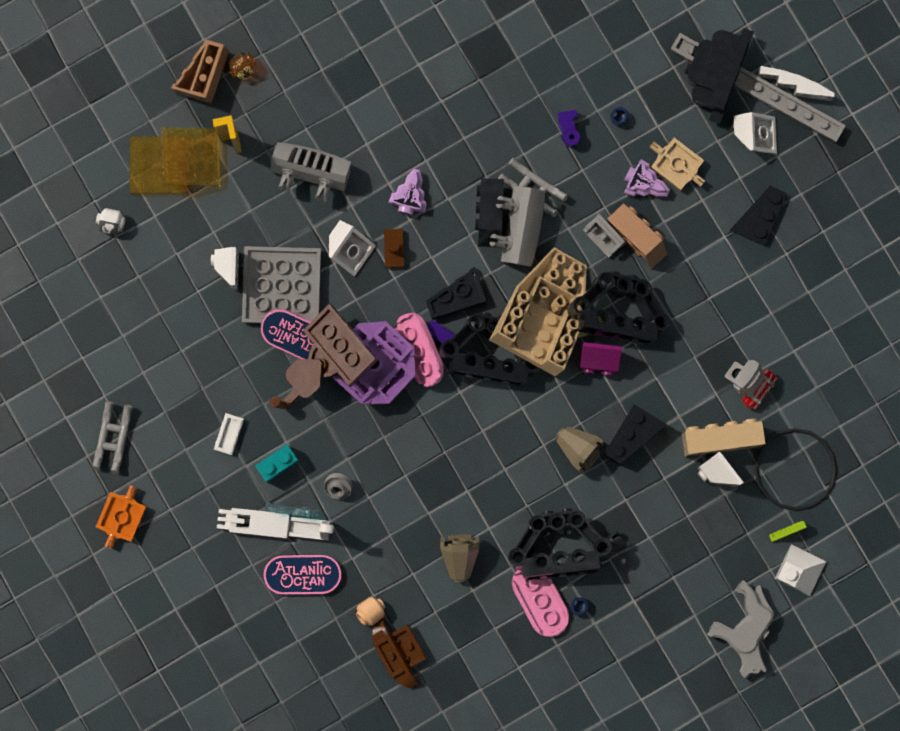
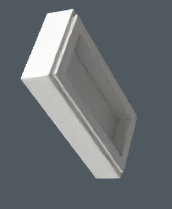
M225 413L214 450L233 455L244 422L243 418Z

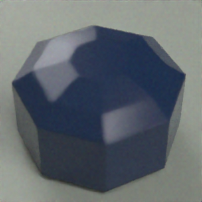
M623 107L614 108L610 114L611 123L617 127L625 125L629 119L628 111Z
M575 597L570 602V611L574 615H584L588 611V602L583 597Z

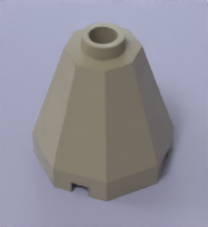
M569 426L562 428L556 435L558 438L557 443L575 470L580 474L584 473L583 468L589 469L600 456V446L604 448L606 445L598 436Z
M449 535L448 540H444V537L440 538V550L449 576L455 582H465L466 579L470 578L479 552V537H475V540H472L471 535Z

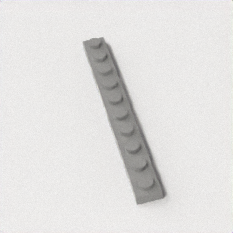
M679 33L670 51L692 63L694 59L691 56L693 49L699 43ZM741 67L734 87L834 143L837 142L846 125Z

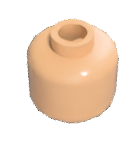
M369 597L357 606L356 616L363 625L373 626L384 618L385 605L380 599L376 600L373 597Z

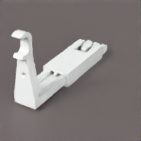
M232 508V510L219 509L218 512L226 514V518L218 517V521H224L225 525L217 524V529H226L231 533L288 538V536L329 541V534H333L334 529L331 521L290 517V514L238 508ZM237 517L250 518L249 527L237 525V523L245 524V519Z

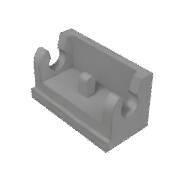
M600 214L583 229V232L608 258L625 243Z

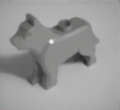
M742 580L734 591L744 595V607L747 615L734 629L722 623L713 622L707 635L727 641L731 648L739 655L742 664L739 672L744 679H747L751 674H758L760 670L763 672L767 671L760 654L759 640H764L770 632L767 628L773 620L774 613L763 595L761 586H756L754 592L748 583Z

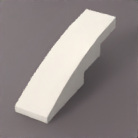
M761 66L758 70V77L775 79L776 87L794 89V97L832 101L835 93L800 75Z

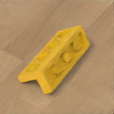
M232 116L212 119L220 142L231 140L236 153H242L238 130Z

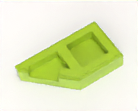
M800 521L769 534L770 540L773 542L806 528V524L804 521Z

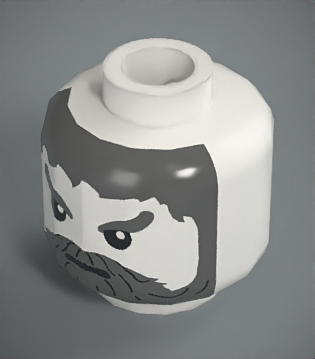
M105 208L101 214H97L96 224L99 225V230L102 233L117 235L119 231H123L125 217H123L121 211Z

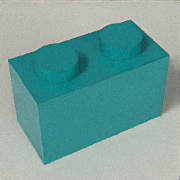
M286 444L255 465L265 482L268 483L299 461Z

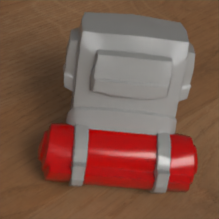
M748 360L744 366L734 362L725 374V378L734 383L735 390L743 395L742 401L746 408L753 410L758 405L760 406L762 399L770 388L774 387V383L777 380L775 373L768 369L762 371L761 365L755 360ZM740 369V372L734 379L732 377L733 371Z

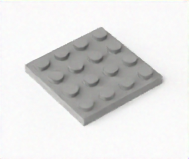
M244 246L242 323L261 324L265 315L276 309H286L313 321L319 314L321 248Z

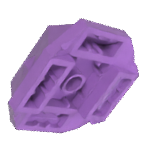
M386 321L358 323L353 330L378 358L380 365L376 369L370 368L353 386H348L339 374L333 377V379L362 405L390 404L415 377L414 347Z

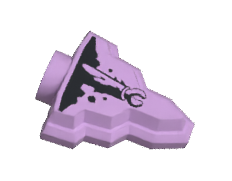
M642 159L635 169L630 167L624 181L628 182L624 193L633 197L635 195L646 196L648 194L655 197H667L670 191L663 181L657 179L656 172L651 170L649 164Z
M413 169L408 174L405 183L399 185L396 193L391 194L388 203L399 207V213L410 216L413 215L414 211L425 213L427 203L424 201L425 193L421 189L423 181L421 171Z

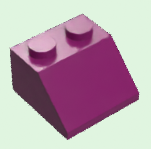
M583 342L579 369L583 370V373L594 374L595 371L602 372L604 376L617 374L622 347Z

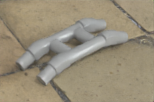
M514 158L509 161V164L525 176L521 183L518 185L503 173L498 177V179H504V185L512 191L514 186L527 187L533 181L540 186L539 190H543L545 193L548 191V193L562 201H566L568 198L567 194L534 174ZM544 203L543 212L555 217L557 210Z
M106 401L92 468L95 470L100 469L104 450L115 452L111 472L118 473L123 458L132 406L124 405L121 425L110 423L113 402ZM108 431L119 433L117 444L106 442Z

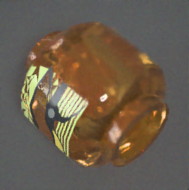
M239 52L229 60L230 69L228 71L233 78L238 77L244 80L256 71L255 65L257 62L249 52Z

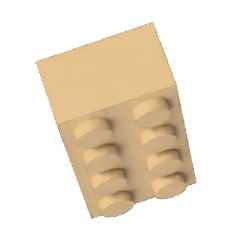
M757 418L747 419L743 421V424H738L737 421L726 422L721 427H719L718 423L705 426V429L693 426L688 427L682 433L685 457L756 448L765 445L762 421L757 422Z

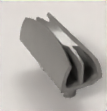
M277 142L272 155L271 172L282 175L278 189L281 191L285 183H287L286 192H290L293 178L319 184L315 199L319 201L322 193H324L323 202H326L330 188L345 191L350 175L351 162L317 149Z
M514 186L512 199L503 196L497 198V200L505 202V204H496L497 208L509 210L505 236L491 235V238L498 240V242H490V245L503 248L501 262L532 266L540 235L545 191Z

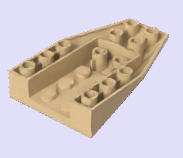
M554 247L516 286L489 340L554 376L562 372L566 367L579 335V320L572 319L567 313V308L573 300L585 293L587 265ZM576 305L577 309L579 311H582V308L579 305Z

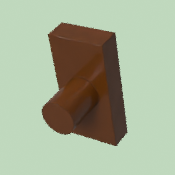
M384 229L385 268H404L403 229Z

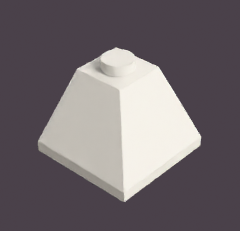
M754 112L734 116V135L749 150L773 155L777 154L776 122L774 116Z
M340 220L329 235V257L355 277L376 245L353 226Z
M237 248L215 249L214 255H211V266H214L215 271L233 290H238L239 252Z
M720 452L698 467L700 471L698 475L704 482L708 481L710 484L737 487L744 483Z
M791 544L775 580L810 596L826 561Z

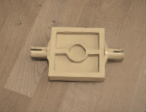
M675 137L664 148L655 143V141L649 147L658 154L657 160L653 163L651 169L679 191L691 180L700 187L705 182L704 179L697 175L698 168L704 160Z

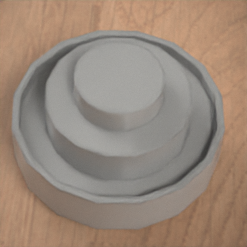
M333 473L326 478L323 487L328 496L333 499L342 500L351 494L353 485L347 476Z

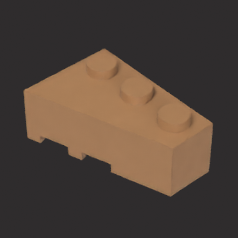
M206 40L192 58L193 61L187 69L183 70L181 77L172 85L171 89L176 94L211 104L229 50L223 44Z
M623 203L607 218L608 223L625 243H628L636 250L635 253L638 256L641 255L647 261V266L652 269L667 255L663 243L664 238L658 231L653 232L650 229L651 225L644 218L641 220L633 207L630 206L628 208Z

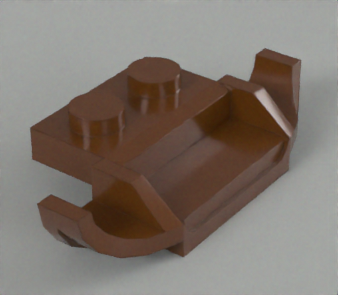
M382 618L373 625V646L391 678L395 679L399 684L413 689L421 683L413 675L412 667L428 657L409 624L392 632L388 630L385 618Z

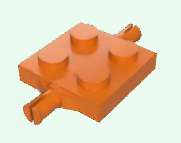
M130 485L126 496L110 492L96 525V528L105 531L109 535L104 546L112 549L116 538L125 539L130 542L133 541L147 506L139 504L133 499L138 488Z

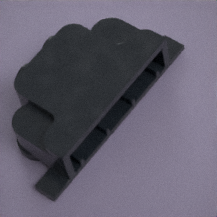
M743 28L741 35H736L725 30H719L713 34L711 41L702 40L698 46L695 45L691 55L694 59L692 64L688 63L685 74L688 75L689 84L694 87L692 90L693 102L697 106L713 109L709 121L717 124L721 123L754 31Z

